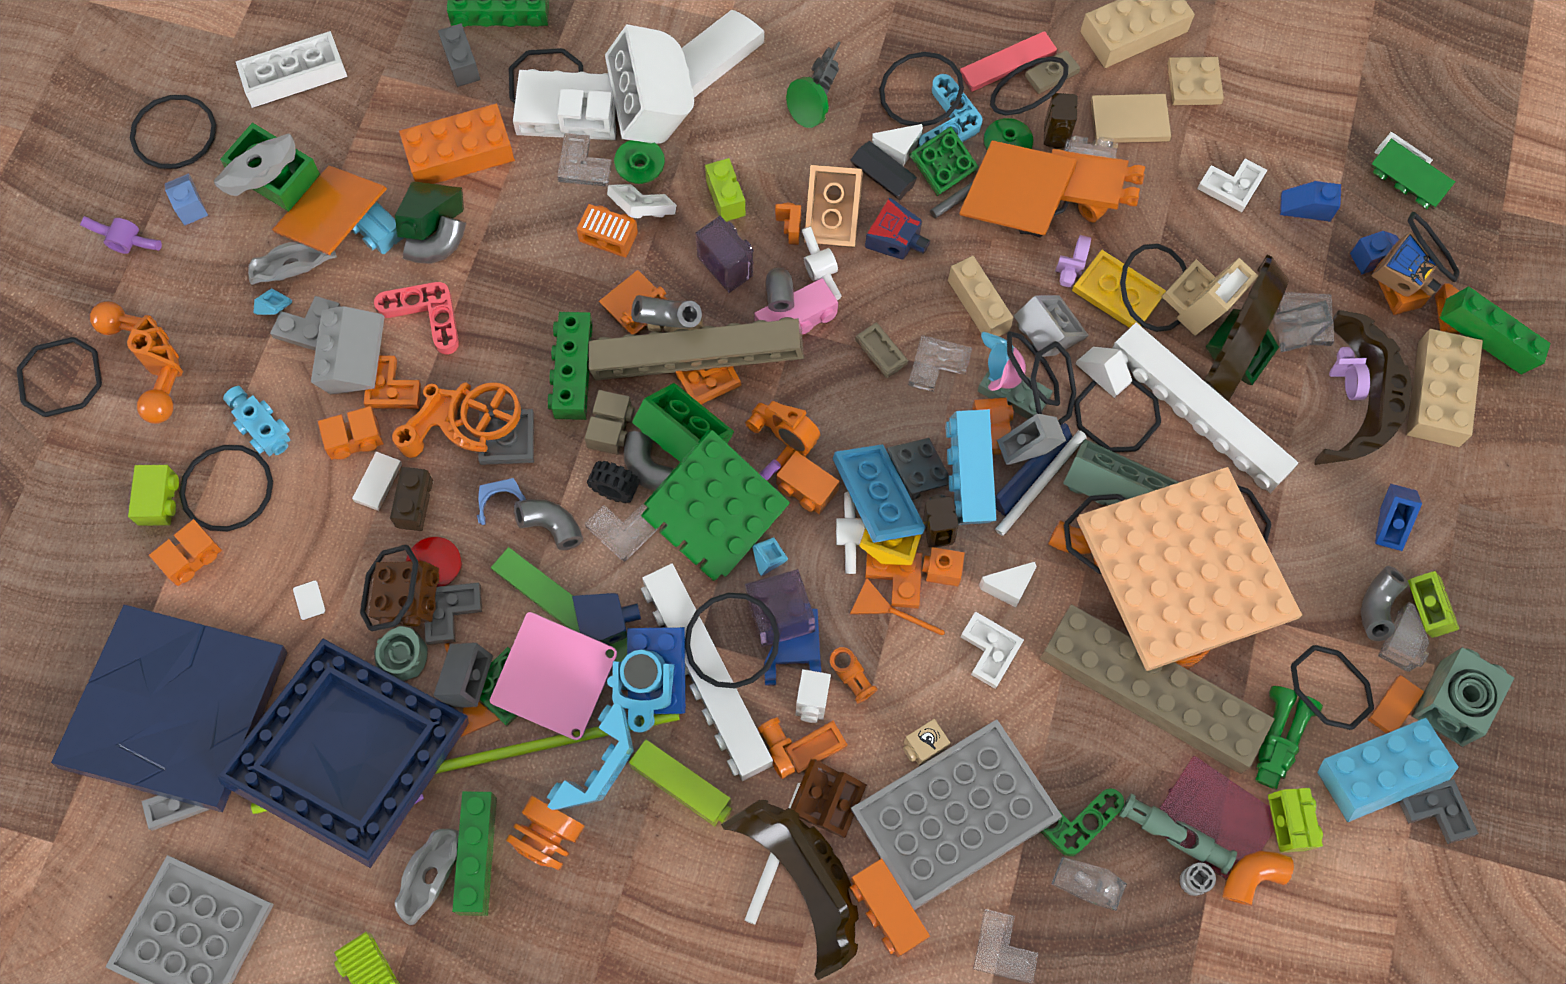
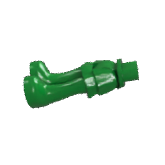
M1271 686L1269 691V698L1275 703L1274 721L1259 749V763L1256 765L1258 773L1255 781L1272 789H1277L1280 779L1286 778V772L1296 761L1295 756L1299 752L1298 746L1306 725L1311 717L1316 716L1300 697L1297 699L1298 695L1294 690L1281 686ZM1306 696L1320 711H1322L1323 705L1320 702L1309 696ZM1297 699L1296 712L1286 739L1282 738L1284 726Z

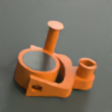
M772 401L768 406L758 403L752 410V416L745 424L754 433H759L765 425L771 428L774 435L787 445L776 459L781 465V468L774 473L777 475L795 451L806 457L821 435L813 421L805 416L807 414L806 410Z

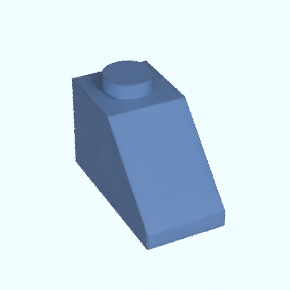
M189 173L165 183L167 196L184 226L208 216Z

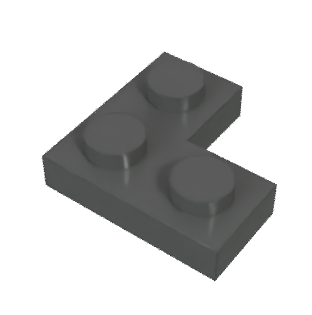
M480 583L436 588V608L433 613L432 622L425 623V642L427 645L456 642L454 615L482 612Z
M1454 779L1399 801L1408 824L1436 817L1447 844L1472 838L1479 834Z

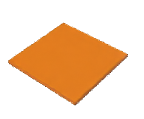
M992 140L959 214L1045 236L1077 163V159Z
M328 165L272 230L277 234L331 255L387 188L381 184Z

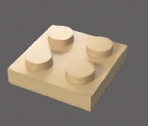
M1218 57L1169 58L1167 65L1172 105L1222 104L1224 97Z

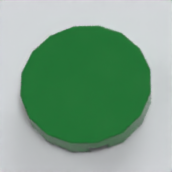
M801 77L791 82L786 94L787 107L791 116L798 124L805 128H813L823 123L826 119L825 114L828 113L829 109L827 95L823 87L813 82L812 80L814 79L811 77Z

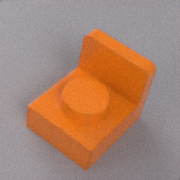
M789 202L776 204V221H784V234H788L789 244L799 245L801 205Z

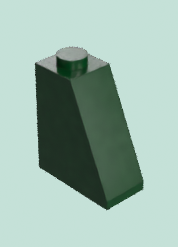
M412 181L395 214L397 237L424 240L438 229L441 216L455 218L464 210L462 187Z

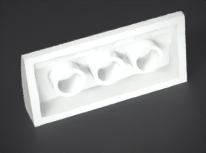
M730 10L682 47L686 65L689 69L691 87L694 91L693 96L696 97L764 43V30L743 14Z
M331 31L236 61L245 94L252 108L347 77Z

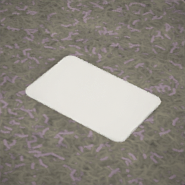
M317 581L293 588L302 620L325 612Z

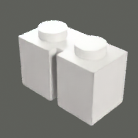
M577 88L561 89L557 113L560 129L610 132L614 107L612 92L595 90L584 93V90Z
M802 669L796 703V716H801L800 719L802 721L816 723L817 720L824 719L831 674Z

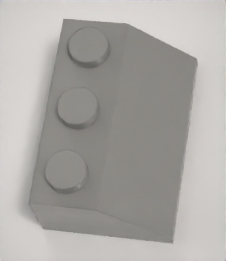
M345 306L323 309L311 383L330 395L375 389L385 316Z

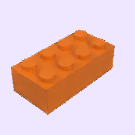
M497 103L399 131L415 182L435 184L515 161Z

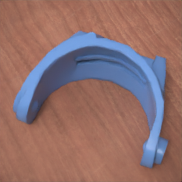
M514 478L480 485L478 496L480 514L477 515L479 524H486L484 507L489 498L494 494L507 491L516 495L520 501L526 500Z

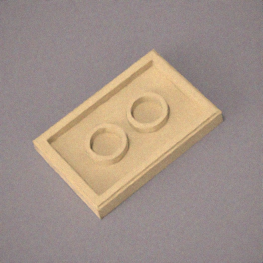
M1166 94L1097 95L1091 97L1095 143L1170 141L1171 131Z

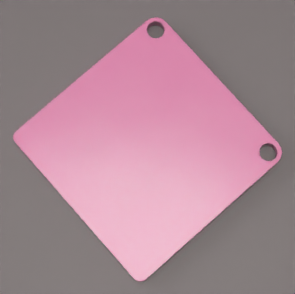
M528 612L491 695L490 703L566 737L578 740L586 730L612 669L613 661L617 657V650L608 644L536 613ZM608 649H612L614 651V656L612 658H609L606 655V651ZM573 729L580 730L579 737L573 735Z

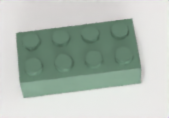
M988 370L979 384L978 392L990 399L1007 398V403L1012 405L1013 411L1026 419H1030L1037 414L1033 391L1023 380L1014 388H1000L992 391L988 388L991 380L988 379L990 375ZM1037 382V388L1047 399H1050L1053 391ZM1040 399L1041 410L1043 411L1046 404Z

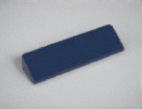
M1062 423L1060 426L1066 441L1047 454L1030 458L995 496L996 510L1002 515L1006 516L1070 441L1072 434L1066 423Z

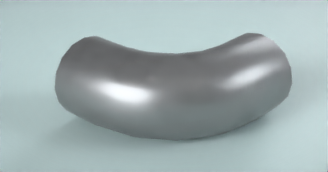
M441 216L438 229L432 237L425 238L424 240L407 238L403 259L427 264L446 259L458 248L464 234L466 222Z
M780 267L773 268L766 276L768 308L774 312H786L794 308L792 278L786 269Z
M638 295L633 301L631 315L635 322L666 327L689 328L698 325L701 321L702 311L700 306L694 301H675Z
M637 431L628 432L624 446V463L627 470H630L632 474H635L640 479L639 484L642 487L655 491L674 468L662 466L652 461L651 448L653 439L648 435Z
M528 499L515 503L514 514L520 528L541 526L548 529L553 535L559 550H569L583 542V536L572 514L561 505L545 499Z
M1386 566L1368 587L1362 602V624L1367 637L1373 641H1383L1393 635L1395 627L1390 616L1391 606L1396 597L1408 586L1405 576L1391 566Z

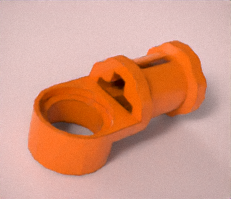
M839 647L831 653V667L835 670L843 684H847L854 693L857 704L865 701L878 690L876 686L871 685L863 673L864 668L850 649ZM841 653H846L851 658L850 665L846 668H838L835 664L836 657ZM857 680H858L859 683L862 685V687H863L862 690H861V688L859 687V685L857 684V682H856Z
M776 717L762 724L757 730L759 734L763 735L770 748L768 752L773 759L774 769L779 777L784 779L795 772L793 764L784 750L785 747L792 744V740L785 736L779 725L780 720Z

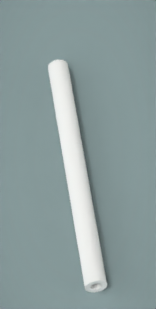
M1078 430L995 528L999 535H1005L1085 440L1086 435L1082 431Z
M801 783L797 784V787L795 789V792L793 794V797L788 808H791V805ZM770 853L745 917L746 922L754 925L780 862L772 853Z

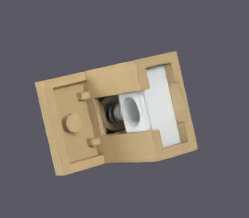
M1238 258L1215 277L1196 259L1161 297L1179 313L1176 318L1192 334L1197 335L1227 312L1256 280L1258 275Z

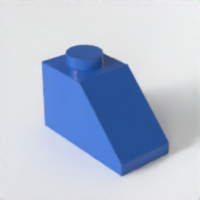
M1314 181L1283 190L1281 192L1280 215L1331 222L1340 208L1341 184Z
M1381 231L1359 239L1350 254L1361 275L1371 272L1377 267L1399 240L1397 235Z
M1390 483L1380 508L1375 544L1403 551L1422 506L1417 490Z

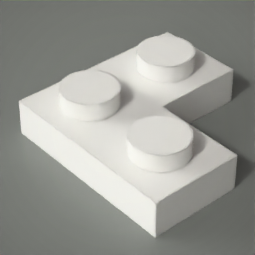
M1244 159L1233 177L1211 165L1197 189L1243 212L1267 170Z
M631 184L608 186L607 195L629 217L641 218L642 216L650 215L664 217L665 215L675 214L677 205L665 194L642 195Z
M977 612L973 614L961 635L962 639L984 651L971 675L996 689L1024 639Z

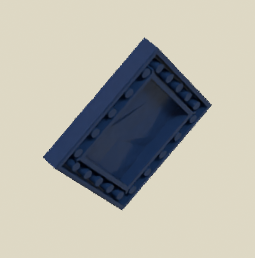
M123 605L51 763L61 770L223 813L231 790L222 786L217 776L261 720L288 652L283 645Z
M322 638L217 777L220 784L371 868L469 724L468 716Z

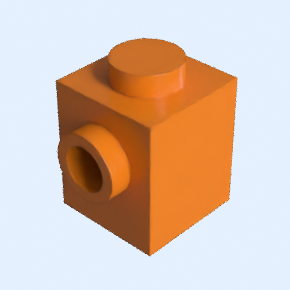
M932 547L930 555H924L922 572H927L926 581L958 587L962 576L965 552Z

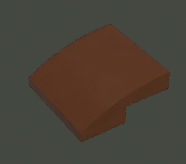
M811 759L790 809L799 813L800 819L837 836L846 838L854 818L851 808L860 803L867 784L845 772H838L816 759Z

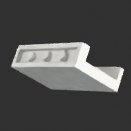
M535 69L519 70L513 116L516 135L616 140V107L613 93L614 107L610 132L560 129L557 116L561 89L577 88L584 90V93L595 90L612 92L609 73L588 74L586 72L569 73L558 70L553 72Z

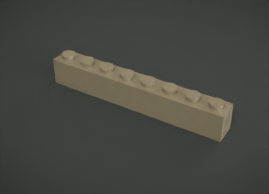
M784 317L779 321L769 322L757 320L751 324L742 325L730 323L723 327L704 326L701 329L695 330L677 329L674 332L667 333L654 331L648 335L639 336L627 334L621 338L612 339L600 337L597 340L589 341V371L595 381L804 359L802 328L799 318L793 319L791 317Z

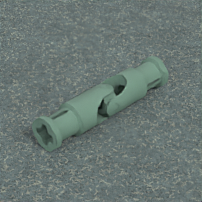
M1132 793L1129 795L1119 814L1120 817H1128L1137 822L1143 830L1152 835L1169 837L1166 840L1171 845L1201 862L1207 861L1221 869L1222 874L1226 875L1236 860L1237 851H1229L1215 843L1214 838L1182 821H1176L1175 823L1165 811L1156 806L1150 807L1135 799L1136 796ZM1133 808L1142 812L1144 816L1134 811ZM1187 829L1195 835V843L1190 848H1184L1179 845L1186 839Z

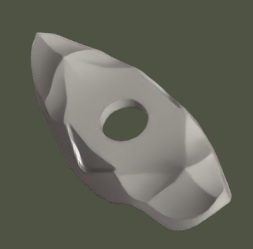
M285 134L255 145L229 163L215 178V185L229 195L238 196L246 190L256 189L268 184L281 173L288 163L294 160L296 151L293 137L291 134ZM260 157L262 159L258 167L251 168L248 166V163L255 158Z
M288 242L275 247L266 256L252 258L248 270L249 282L253 285L259 282L280 281L294 277L301 273L309 272L312 268L326 260L337 258L335 251L331 255H327L299 242Z
M448 828L433 831L427 842L414 853L408 862L401 879L399 895L395 900L397 913L408 925H414L432 906L441 893L457 858L459 831ZM436 868L438 871L437 876L432 884H427L425 882L426 873L430 869Z

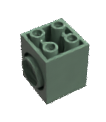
M1462 647L1440 661L1412 717L1417 720L1427 718L1435 731L1463 747L1486 735L1514 677L1507 674L1503 667L1490 664L1480 658V655L1474 650Z

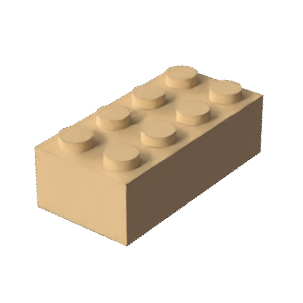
M1116 0L1086 13L1080 32L1103 67L1107 68L1188 32L1195 14L1185 0Z
M1429 329L1420 339L1417 347L1407 436L1460 447L1472 436L1483 340Z

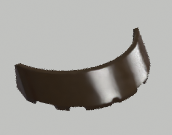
M1268 254L1257 270L1259 272L1258 277L1223 347L1204 379L1209 386L1228 402L1262 342L1288 286V277L1274 258Z
M1338 310L1329 322V328L1352 348L1358 358H1366V365L1370 373L1367 413L1361 428L1353 439L1339 451L1323 449L1316 457L1315 465L1349 461L1373 453L1396 434L1409 411L1411 403L1409 394L1412 391L1411 376L1408 366L1404 364L1399 353L1400 348L1394 339L1388 338L1383 331L1374 325L1375 321L1364 314Z
M758 800L722 823L721 826L724 830L746 835L767 848L784 865L796 882L805 899L814 926L817 946V961L814 975L817 980L843 968L857 954L858 944L855 943V922L859 920L857 905H853L848 891L851 883L847 873L824 836L814 826L809 828L799 819V813L790 808L784 810L775 805L768 804V800Z

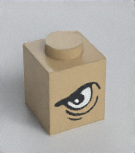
M933 719L905 737V747H903V750L911 762L916 761L921 766L946 750L950 745V741L936 720Z

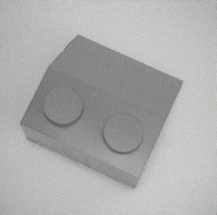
M1060 295L1034 296L1014 315L1018 322V328L1030 338L1033 343L1032 345L1037 351H1040L1054 341L1059 342L1066 350L1089 336ZM1055 347L1043 354L1042 357L1056 356L1061 352Z

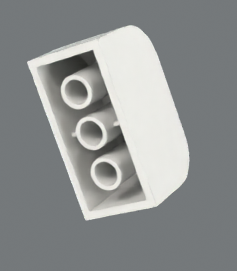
M626 24L605 54L622 139L647 143L655 142L656 144L663 143L668 140L694 106V91L691 87L685 56L678 42L667 33Z

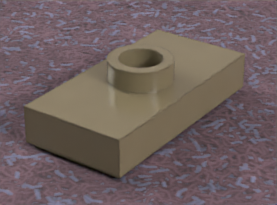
M1067 50L1054 56L1063 58L1069 65L1067 79L1079 73V65ZM1044 62L1026 71L1025 77L1037 93L1040 94L1058 84L1063 75L1064 67L1057 62Z
M877 322L856 335V342L886 378L908 365L907 358Z

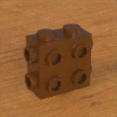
M412 561L376 562L372 578L373 588L369 602L368 617L378 620L379 624L394 621L408 599L413 566ZM418 561L413 602L399 623H403L406 626L419 627L421 623L432 622L433 613L436 608V588L439 583L438 567L425 561Z

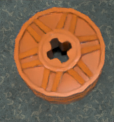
M531 796L521 812L531 821L529 827L515 823L513 827L524 833L522 839H519L509 834L506 841L519 854L541 866L555 868L560 871L563 863L552 856L556 851L568 857L569 852L560 845L561 840L564 839L576 843L585 825L558 810L548 808V804Z

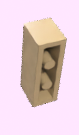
M974 255L951 266L948 282L981 334L982 332L1001 336L1009 332L1014 317Z

